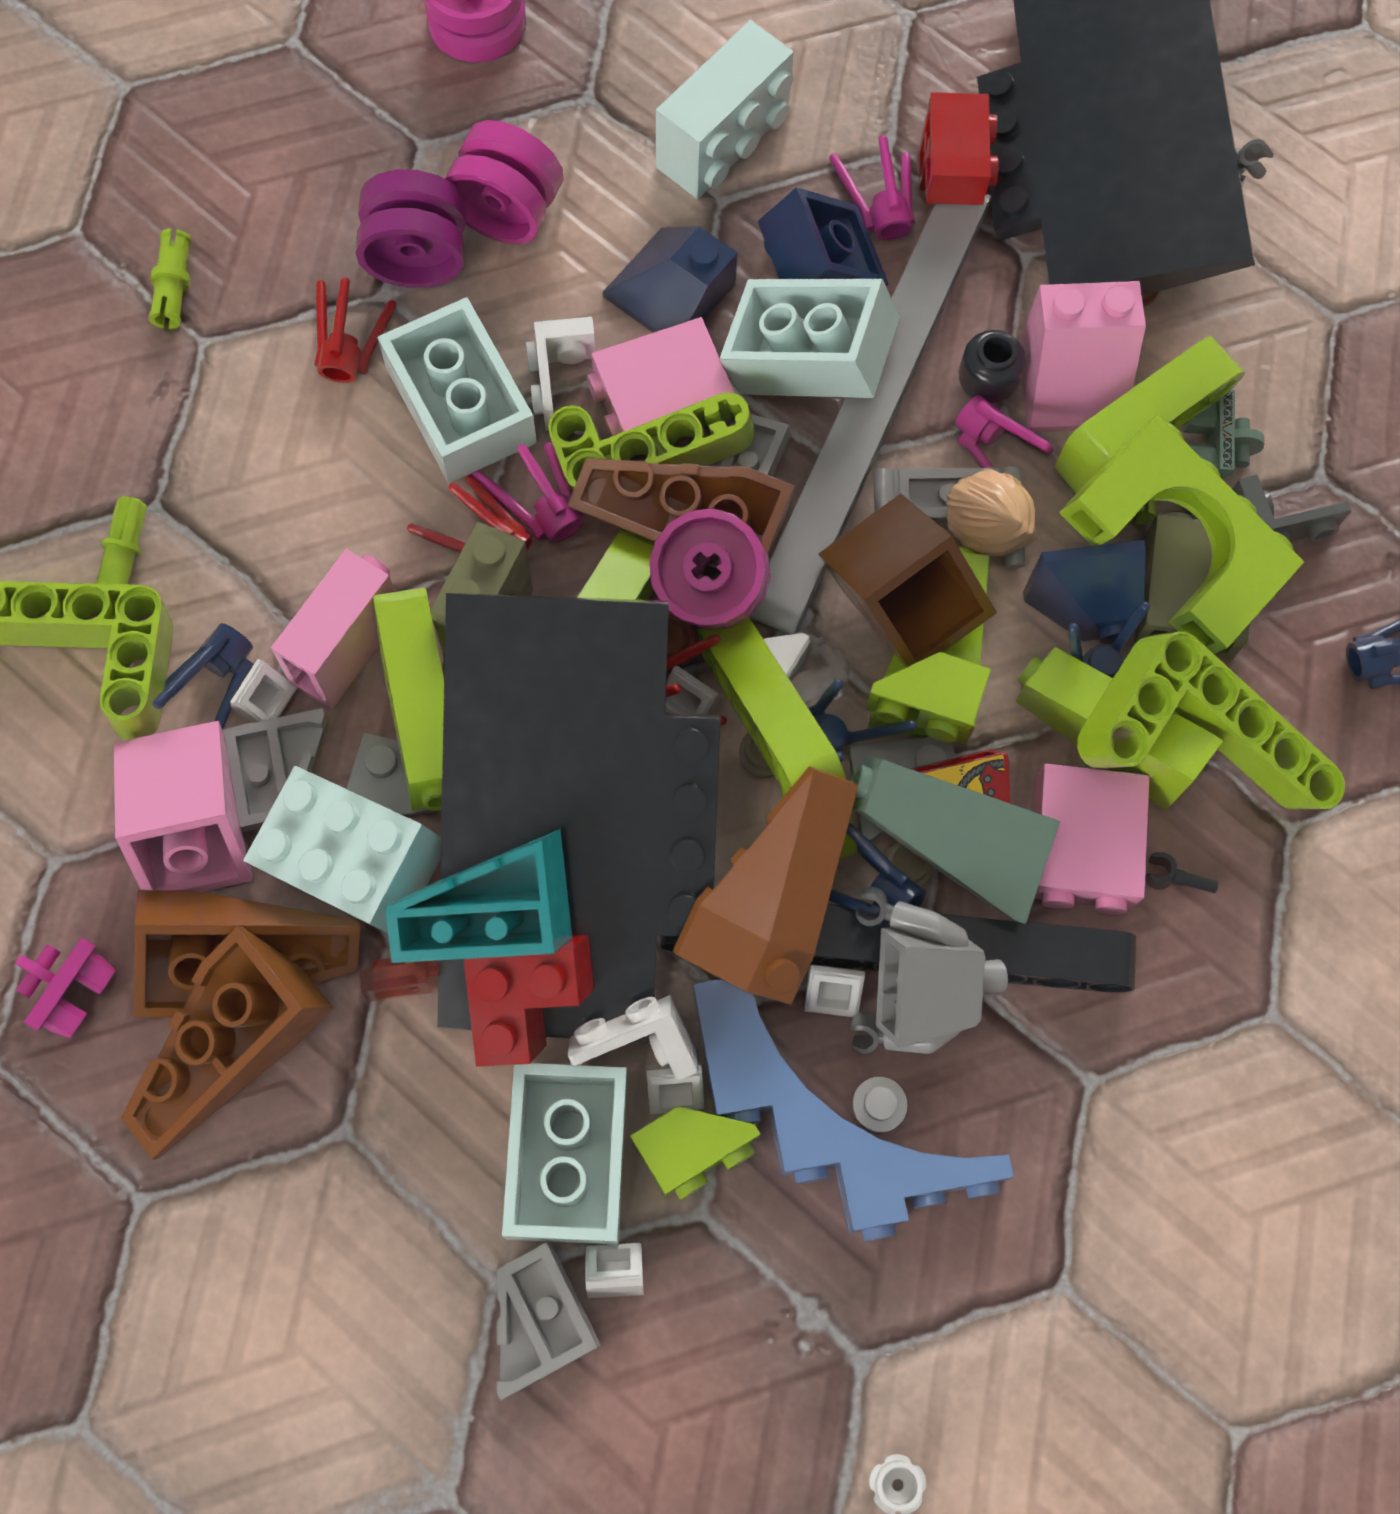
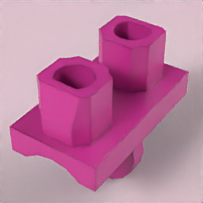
M82 937L56 975L49 971L61 953L54 947L46 944L35 962L20 954L14 964L28 972L15 990L30 999L42 980L49 984L23 1023L37 1031L42 1026L53 1033L71 1038L87 1013L62 999L61 996L73 979L100 994L116 969L102 956L93 952L95 945Z

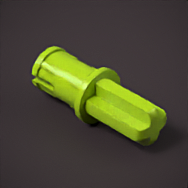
M120 496L117 499L108 537L103 538L100 543L104 553L96 584H128L134 558L140 557L142 549L138 547V542L147 506L140 499L128 496Z

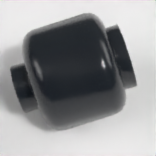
M986 330L975 335L965 347L958 370L960 385L965 393L972 398L976 395H981L990 403H999L1008 399L1018 389L1026 366L1025 350L1019 340L1010 333L1000 330Z

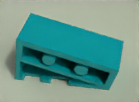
M560 829L407 894L385 907L391 963L555 954L572 939Z

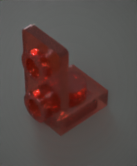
M391 958L374 961L373 969L359 970L361 993L369 1002L433 993L431 977L438 976L439 960L417 961L408 964L405 962L391 963Z

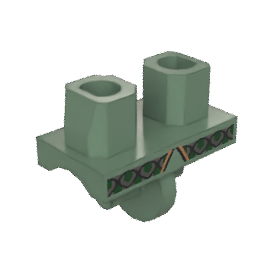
M1230 390L1225 396L1182 427L1184 433L1206 435V444L1188 442V445L1202 459L1211 462L1218 469L1222 480L1234 472L1235 466L1239 468L1248 467L1250 465V456L1264 449L1263 433L1250 429V420L1248 418L1241 417L1235 420V390Z

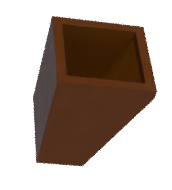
M901 493L819 553L822 561L844 594L905 667L911 666L939 652L943 653L997 613L953 537Z

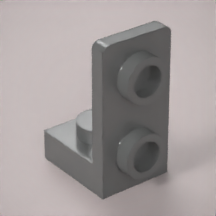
M1258 475L1238 479L1232 488L1237 495L1248 499L1256 508L1257 515L1274 532L1285 536L1290 543L1307 537L1312 542L1329 538L1339 531V526L1351 513L1349 503L1342 502L1274 519L1272 497L1269 492L1263 491Z

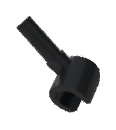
M1156 852L1149 857V863L1161 865L1169 873L1165 877L1146 874L1145 881L1149 887L1155 890H1163L1173 883L1216 893L1218 881L1177 869V864L1170 854Z

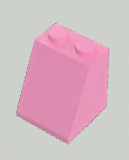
M1140 281L1039 286L1019 341L1026 355V366L1021 379L1027 428L1033 432L1076 430L1089 418L1133 388L1146 328Z
M219 721L113 743L115 838L141 890L206 892L253 881L252 866L243 861L249 850L246 832L244 833L239 826L225 737Z

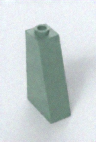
M867 756L864 765H859L851 778V781L858 785L852 809L996 913L1026 924L1060 821L886 760Z

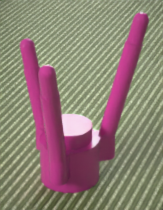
M881 135L878 138L886 190L877 193L873 197V204L870 209L838 155L832 153L829 159L853 203L858 205L868 232L875 230L877 238L881 240H894L908 234L915 223L912 210L910 153L904 152L901 156L900 195L896 188L888 138L885 135Z
M981 395L973 397L963 407L955 421L956 427L963 431V434L958 439V443L972 454L981 468H994V466L980 448L979 443L984 442L988 446L992 445L1005 429L1047 454H1051L1054 450L1047 440L1004 415L1003 412Z
M549 441L544 443V449L560 492L553 490L525 444L518 446V452L543 493V496L534 504V509L537 512L535 517L483 472L477 470L472 473L495 498L529 526L537 540L547 536L552 543L564 541L575 534L584 524V519L582 518L584 513L567 506L573 492L564 476L554 446Z

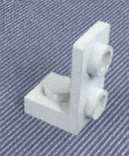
M592 316L534 322L536 341L526 342L529 372L539 371L540 384L531 385L534 415L544 414L546 431H549L550 418L554 414L548 363L577 364L585 359H592L591 353L595 352Z
M671 995L656 1000L655 997L641 999L630 1005L625 1011L626 1014L607 1022L604 1018H597L586 1022L576 1029L574 1036L569 1040L567 1056L572 1066H575L649 1035L650 1044L660 1066L669 1064L677 1081L698 1073L697 1051Z

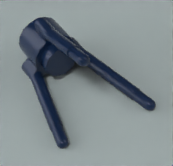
M1145 601L1139 605L1110 647L1097 645L1090 648L1084 656L1079 626L1076 623H1071L1068 627L1071 656L1114 678L1123 664V659L1119 653L1143 621L1150 609V604Z
M1400 619L1372 633L1354 637L1353 642L1347 645V664L1356 681L1368 680L1371 689L1386 685H1400V674H1390L1393 668L1400 665V638H1387L1400 631Z
M220 623L201 647L167 678L165 689L153 701V707L156 709L162 708L204 666L223 678L228 672H232L233 677L214 720L219 721L223 730L232 709L230 702L254 665L246 658L253 650V645L239 631L227 624Z
M839 679L832 682L815 705L808 707L833 746L840 762L844 760V755L839 751L844 746L913 731L917 727L915 721L909 720L853 732L848 731L845 723L840 718L825 713V710L843 686V682Z
M849 823L846 834L856 843L857 852L879 873L870 887H877L883 890L891 905L895 906L897 902L901 901L920 907L925 899L926 890L895 867L853 824ZM831 889L829 897L831 902L856 912L858 909L869 913L880 911V906L876 901H873L871 905ZM882 920L879 925L883 926L887 921Z

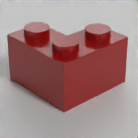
M931 92L918 150L919 190L926 191V204L983 205L988 186L996 185L998 156L990 155V145H994L996 140L997 115L989 114V94Z
M589 935L572 936V939L555 954L464 959L476 1067L531 1064L547 1046L543 1008L579 1006L594 990Z

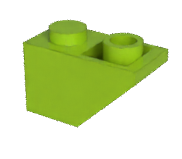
M939 652L874 682L865 710L874 712L877 719L887 724L913 720L916 722L917 727L926 729L925 732L928 736L939 741L954 742L959 740L965 742L974 725L991 668Z
M677 1106L632 1134L630 1140L664 1198L666 1199L676 1192L679 1199L683 1200L709 1183L704 1174L723 1162L727 1170H730L754 1155L756 1152L751 1144L757 1141L761 1134L755 1124Z

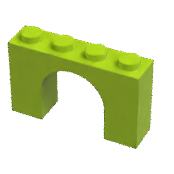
M1156 415L1130 436L1059 513L1092 546H1097L1114 538L1147 502L1169 501L1181 505L1192 512L1202 523L1208 534L1212 551L1211 565L1207 577L1201 586L1168 622L1177 631L1188 632L1195 636L1215 654L1227 649L1300 568L1304 561L1293 551L1290 541L1282 534L1274 532L1257 515L1254 505L1245 497L1237 495L1222 480L1218 469L1211 462L1202 459L1184 441L1182 433L1174 425L1165 422L1159 415Z

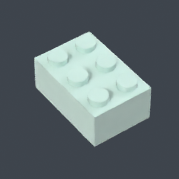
M750 19L656 109V168L697 200L710 187L713 189L718 187L726 178L730 167L741 157L743 159L749 157L756 149L760 138L770 128L777 129L787 118L790 111L789 94L793 82L792 66L794 51Z
M748 279L719 359L742 395L874 398L900 316L883 279Z
M468 297L377 337L385 367L448 484L518 452L520 444H525L529 447L537 443L533 414Z
M294 766L243 861L388 933L385 907L407 894L427 886L441 859V837L412 819L298 766Z
M539 1063L514 1065L502 1237L506 1240L619 1245L627 1067Z

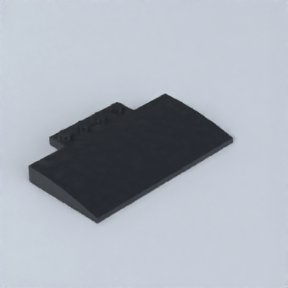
M1013 0L1021 62L977 76L979 94H989V114L997 115L996 140L994 145H990V155L998 156V177L996 185L990 186V195L992 196L994 229L999 240H1006L1042 229L1049 285L1140 281L1142 296L1254 266L1255 260L1210 0Z
M446 593L440 880L560 829L572 936L589 935L594 990L579 1006L543 1008L546 1037L570 1039L574 1036L576 1029L586 1022L597 1018H604L607 1022L626 1014V1009L633 1003L647 997H655L657 935L680 936L697 898L707 887L712 890L714 889L721 717L720 715L665 713L669 601ZM464 959L439 960L437 1027L472 1030ZM649 1035L633 1042H650Z

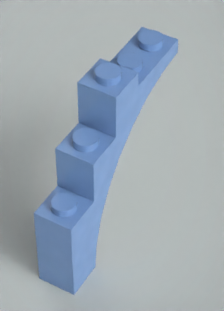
M723 979L694 984L693 998L714 1115L756 1124L762 1122L760 1113L769 1112L781 1177L794 1175L796 1184L829 1178L827 1169L835 1167L848 1234L862 1231L864 1242L897 1236L895 1225L909 1221L905 1200L912 1199L914 1209L947 1203L945 1193L966 1189L968 1199L1001 1193L999 1183L1014 1177L1009 1155L960 1158L921 1153L881 1140L841 1118L805 1087L781 1057L759 1016L753 994L745 992Z

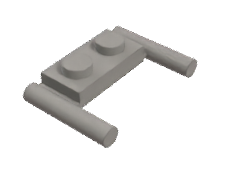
M1022 467L899 470L878 468L874 470L875 512L901 493L933 521H948L946 495L950 492V488L957 484L960 479L984 469H992L998 473L1010 474L1022 483ZM1025 547L1005 555L1006 568H1021L1025 566Z

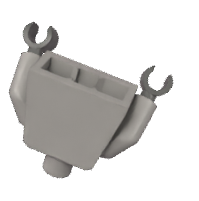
M877 887L863 889L860 896L864 899L876 901L880 906V911L869 913L858 909L856 917L859 922L865 926H874L882 920L890 921L891 927L881 928L877 1015L870 1012H860L853 1016L850 1024L852 1030L867 1031L871 1035H855L852 1046L860 1054L873 1052L878 1044H884L885 1049L891 1051L921 1054L934 1053L956 1037L960 1031L977 1026L981 1021L983 994L999 993L1007 988L1008 974L1006 967L999 959L985 961L984 951L968 939L966 931L940 914L901 901L897 902L894 906L889 904L888 897L883 890Z

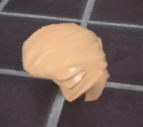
M984 469L960 479L957 484L950 488V492L946 495L948 529L952 531L953 536L961 540L962 546L971 549L977 554L1003 556L1022 549L1037 539L1033 499L1022 486L1021 481L1010 474L998 473L992 469Z

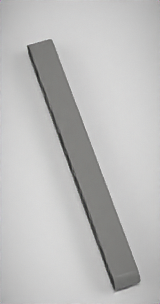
M986 194L983 205H934L892 296V301L900 318L874 398H845L769 562L771 579L766 597L750 617L751 620L787 635L797 634L827 569L819 553L838 540L846 527L980 230L992 196Z

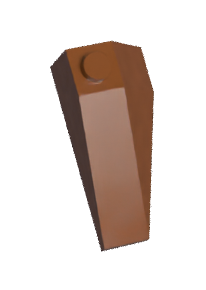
M586 458L567 506L652 542L656 541L671 521L689 511L710 508L734 514L753 529L768 554L770 562L782 532L795 486L745 466L716 467L686 463L677 465L648 463L646 461ZM718 563L708 564V566L717 569L716 567L720 565Z
M809 766L766 817L767 826L749 848L745 850L741 846L730 859L734 865L713 890L707 887L697 898L673 949L674 953L745 992L791 1005L815 955L858 785L847 779Z
M137 890L134 929V1017H173L176 1010H182L196 984L191 980L199 965L237 926L246 928L302 967L314 983L357 972L360 920L199 891Z
M237 926L199 965L191 980L196 984L182 1010L175 1011L168 1025L172 1029L158 1058L150 1060L121 1116V1119L152 1160L159 1159L293 1049L334 1008L302 967L242 926Z

